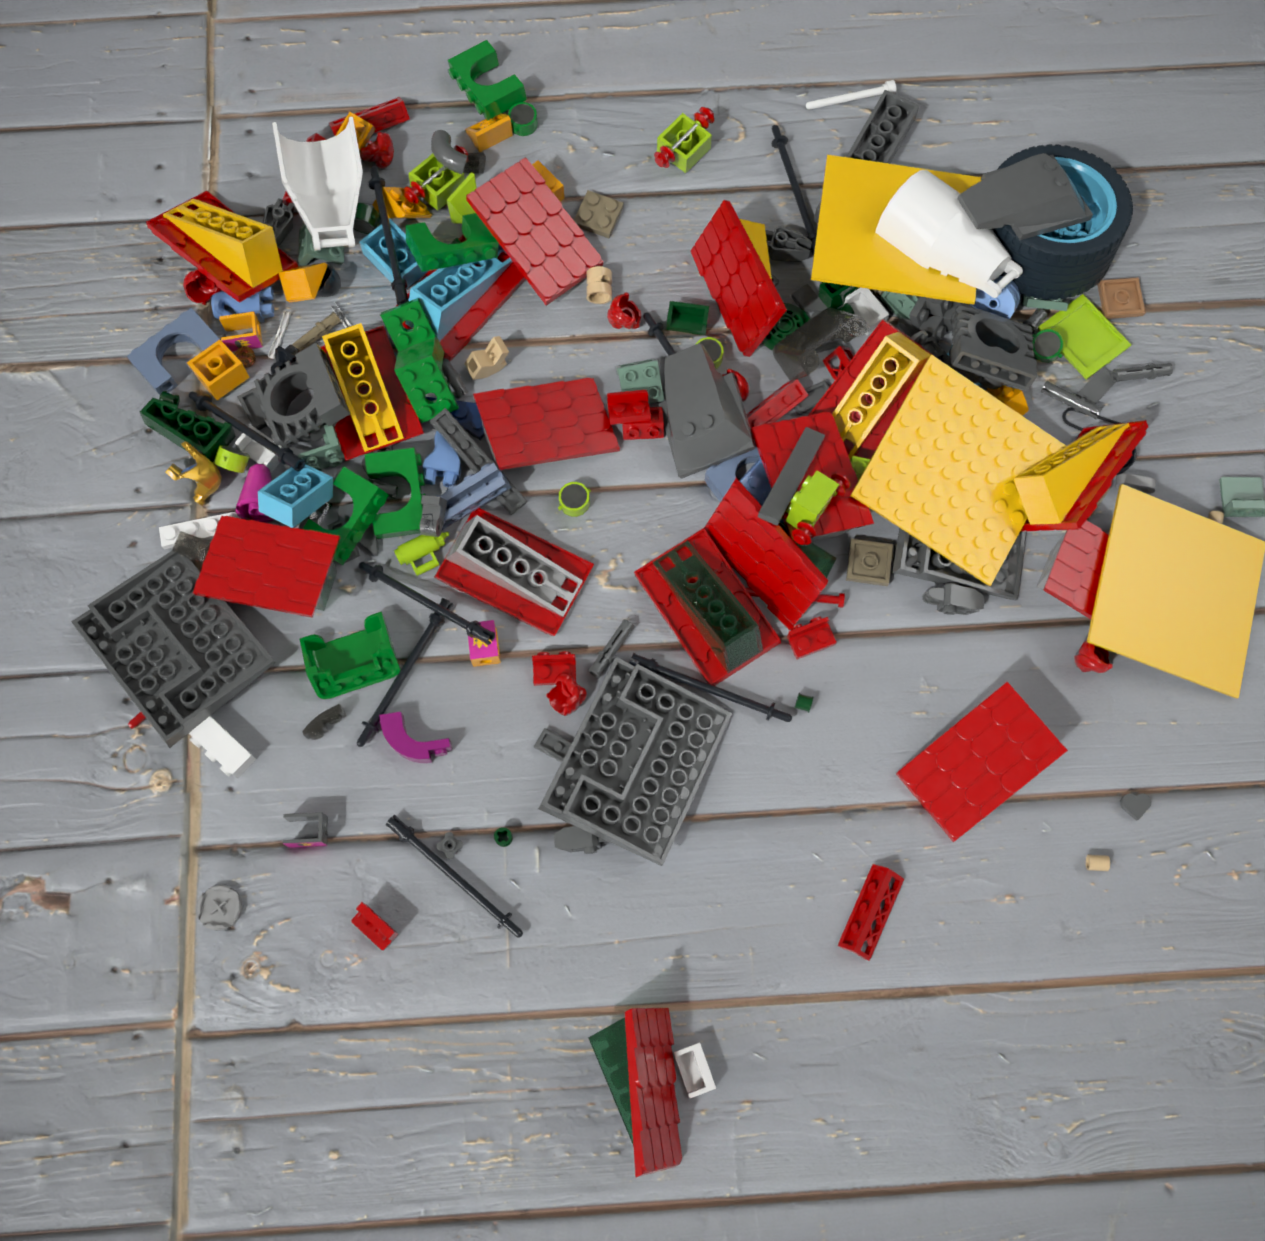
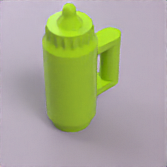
M441 532L439 537L420 535L397 546L398 548L393 551L400 565L405 563L406 565L411 564L416 576H419L440 566L433 552L445 545L444 540L449 536V532ZM431 554L433 560L418 567L415 566L414 561Z

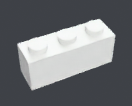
M211 716L189 733L192 736L189 740L198 748L203 746L207 750L204 754L212 762L217 760L222 764L220 769L228 777L233 775L239 778L257 760Z

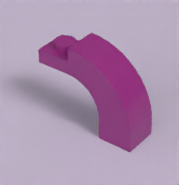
M401 711L379 715L385 739L395 752L409 761L432 763L431 754H434V756L447 755V752L452 751V743L449 738L428 742H419L410 738L406 732L405 718Z

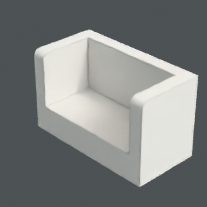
M859 288L845 298L844 304L848 303L853 308L855 313L853 319L867 336L875 330L883 319L887 321L889 313L869 289Z
M252 425L248 426L260 435H262L263 437H265L266 439L274 443V441L271 438L257 430ZM244 433L235 442L240 451L247 453L250 459L257 464H263L268 467L271 473L280 463L276 454Z
M700 1043L673 1052L689 1098L716 1089Z

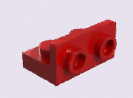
M647 390L607 394L610 425L651 421Z
M649 407L651 421L622 424L623 439L663 438L664 421L662 407Z
M819 616L810 620V623L802 626V624H798L790 628L791 631L788 632L787 639L797 660L836 645L837 642L828 624L830 621L828 617L822 618Z
M568 651L559 652L558 655L540 652L532 656L534 686L556 685L555 678L561 673L570 674L577 682L575 654H571Z
M361 902L356 907V910L359 912L351 919V922L378 948L384 951L399 934L367 904Z

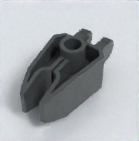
M278 198L275 205L271 204L266 207L262 222L273 227L277 247L281 245L293 229L292 213L295 208L293 203H289L287 209H283V200Z
M782 226L774 228V232L765 230L769 257L772 260L797 262L808 259L812 242L806 236Z
M945 583L941 588L932 587L922 596L923 602L937 605V611L947 615H968L984 609V596L976 589L959 586L956 583Z
M576 826L565 827L554 834L555 848L567 852L584 851V854L597 853V850L602 849V844L610 843Z

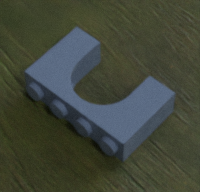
M190 308L181 313L173 322L165 325L157 334L149 337L141 346L133 349L127 355V358L160 395L163 391L169 393L178 386L162 365L163 355L170 346L179 342H188L197 346L202 352L217 342L219 338L199 315Z
M757 446L752 451L724 461L719 465L711 466L706 470L704 481L719 502H721L736 479V472L746 464L756 463L760 458Z

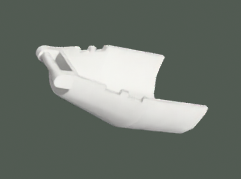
M349 117L346 129L340 134L327 140L316 142H298L287 139L279 133L276 122L272 123L281 180L312 236L314 251L327 247H355L353 226L363 170L353 117Z
M928 170L918 171L892 197L881 215L875 233L926 269H929V267L937 269L944 276H947V274L960 278L959 281L983 290L993 298L998 297L1005 286L1023 273L1022 268L1011 260V256L992 229L975 228L957 199L960 195L959 192ZM1004 271L1007 273L997 284L993 282Z

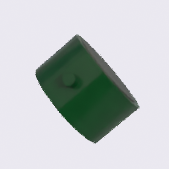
M358 203L353 229L364 234L371 233L379 223V212L367 204Z

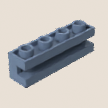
M496 463L484 465L478 473L466 476L463 482L450 486L444 494L437 496L447 500L442 530L512 488L502 470H499Z

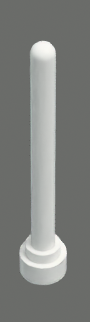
M890 80L882 84L881 87L810 101L806 103V108L811 110L882 95L884 90L896 94V84L894 80Z

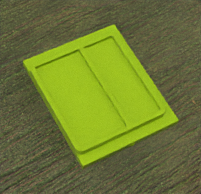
M1084 294L1068 304L1067 311L1059 310V312L1038 327L1040 331L1051 329L1061 335L1063 340L1062 355L1086 380L1131 347L1127 339Z

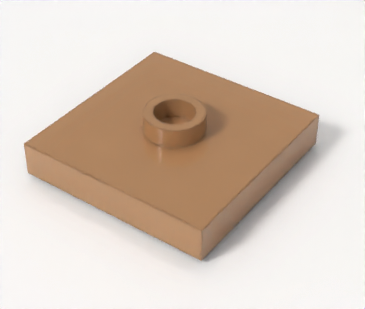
M1138 277L1101 280L1097 283L1102 311L1106 319L1145 315L1146 312Z

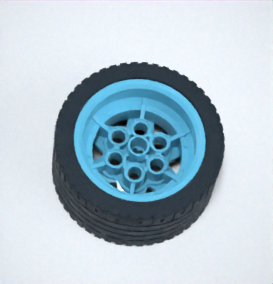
M1038 145L1037 147H1029V149L1026 148L1021 150V152L1013 154L998 169L1008 167L1038 154L1054 155L1093 213L1091 220L1023 240H1019L1010 225H1005L1002 228H993L992 230L1011 256V260L1023 270V273L1018 278L1013 279V282L1018 286L1020 294L1037 299L1043 298L1044 300L1066 299L1067 297H1075V295L1078 296L1083 294V292L1089 291L1106 275L1132 220V196L1129 188L1126 187V182L1122 180V176L1117 174V171L1109 163H1105L1102 158L1096 157L1095 154L1079 150L1076 147L1071 148L1067 145ZM1004 271L1000 276H1005L1007 273Z

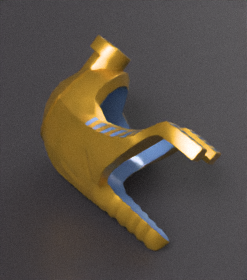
M185 441L181 445L197 463L183 470L173 463L166 470V473L173 480L182 478L194 480L197 487L194 490L196 495L193 499L203 506L208 496L219 488L222 477L214 463Z

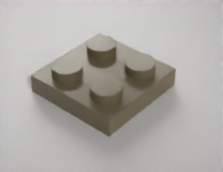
M587 190L574 221L580 229L610 238L624 203Z
M851 539L846 581L888 586L893 544Z

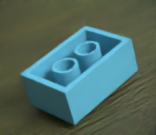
M389 218L401 277L407 281L409 287L428 271H421L406 243V234ZM381 224L360 240L359 243L367 259L392 283L394 277Z
M306 464L298 472L291 467L258 491L259 512L294 528L333 498V477Z

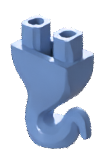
M268 286L240 303L224 291L217 292L211 298L213 315L217 319L220 316L233 315L229 311L224 310V306L228 305L237 314L254 311L259 322L262 323L264 318L274 317L273 304H264V300L274 299V291L271 286Z
M436 431L434 437L435 448L424 459L423 463L424 482L433 485L436 482L437 476L443 477V486L449 488L455 485L457 480H460L461 460L455 450Z

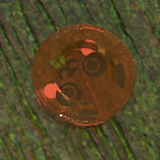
M240 347L234 354L242 362L244 368L251 367L256 361V355L250 347Z

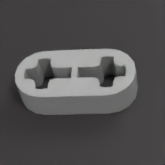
M1119 474L1116 476L1115 487L1118 490L1119 485L1124 484L1146 494L1155 492L1156 480L1153 478L1132 474Z

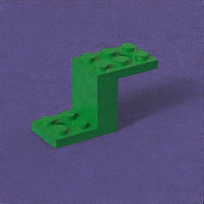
M419 298L381 312L380 316L398 350L394 371L420 422L423 423L431 420L445 408L449 412L457 410L459 405L442 372L444 350ZM409 320L414 324V327L406 329L402 323ZM434 393L437 399L429 401L426 398V394Z

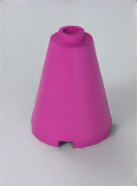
M255 464L249 468L236 504V513L241 519L247 520L249 518L264 523L274 520L259 512L258 491L272 481L270 469L265 465Z

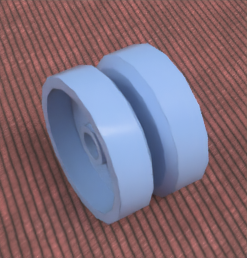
M998 276L993 282L997 284L1004 276ZM1012 280L996 298L991 297L983 290L976 289L975 304H970V306L1010 319L1020 303L1018 286Z

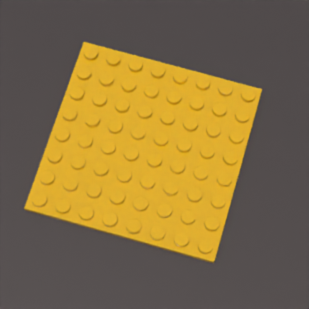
M827 155L811 280L974 305L976 297L975 287L960 282V278L949 274L944 276L937 269L931 267L926 269L920 266L875 232L881 215L892 197L918 171L928 170L960 194L982 181V177Z
M930 355L850 496L986 585L991 586L1028 518L1013 478L1066 445L933 355Z
M1124 484L1119 485L1087 642L1230 697L1239 698L1265 553V541Z

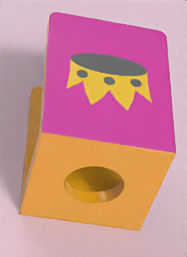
M254 311L219 317L226 332L253 328V333L221 338V341L231 352L263 347L261 325Z
M494 620L480 622L481 626L494 632L495 638L493 642L489 640L491 644L487 645L475 637L471 638L468 636L470 660L473 667L501 663Z

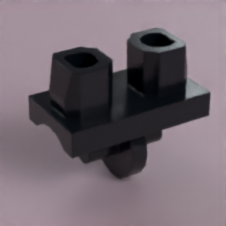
M291 344L285 349L278 346L275 349L276 362L271 366V374L276 373L275 368L278 366L281 369L286 367L285 362H295V354L299 353L300 350Z

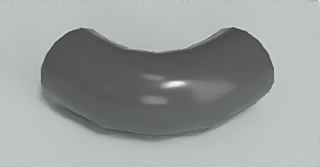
M444 130L435 131L431 138V150L435 158L444 167L463 174L468 155L462 154L451 147V136L448 132Z

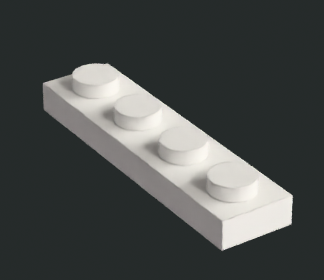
M235 511L159 527L161 546L163 549L211 540L214 537L221 516L240 517L237 516Z

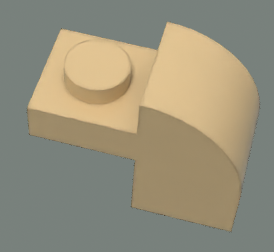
M496 336L492 338L485 350L472 351L464 365L473 380L487 378L499 372L507 365L505 358L509 351L502 338Z

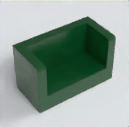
M670 301L666 330L706 335L710 306Z

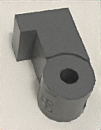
M422 495L421 503L423 504L420 521V533L425 536L439 537L444 525L447 500L437 496Z

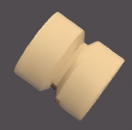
M600 266L588 269L586 299L594 304L610 302L612 300V271Z

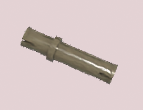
M332 312L321 322H316L315 327L292 345L300 351L306 349L341 323L340 318L335 312Z

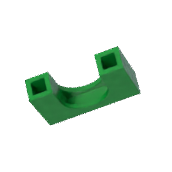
M488 40L448 59L450 67L448 73L452 80L455 79L460 90L466 92L469 102L475 104L480 115L483 114L487 121L509 110L514 104L527 100L524 85L515 74L493 85H480L475 82L480 75L499 66L496 50Z
M476 213L462 215V233L466 241L459 244H447L438 241L433 237L425 222L406 225V243L422 272L498 258L499 243Z
M414 447L364 454L366 471L370 479L396 476L405 479L411 486V497L406 506L395 512L376 514L373 520L375 537L377 539L420 534V521L423 510L421 500L422 495H426L425 493L422 494L421 486H425L423 473H419V466H422L421 454H417Z
M346 467L342 468L333 485L350 495L353 500V513L349 521L336 530L324 529L310 519L303 527V530H313L340 536L333 560L341 565H344L350 557L351 552L362 539L363 534L389 496L382 489Z

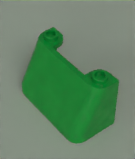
M382 611L372 614L364 620L365 630L326 643L321 636L315 634L299 638L306 674L319 698L331 699L391 679L399 674V663Z

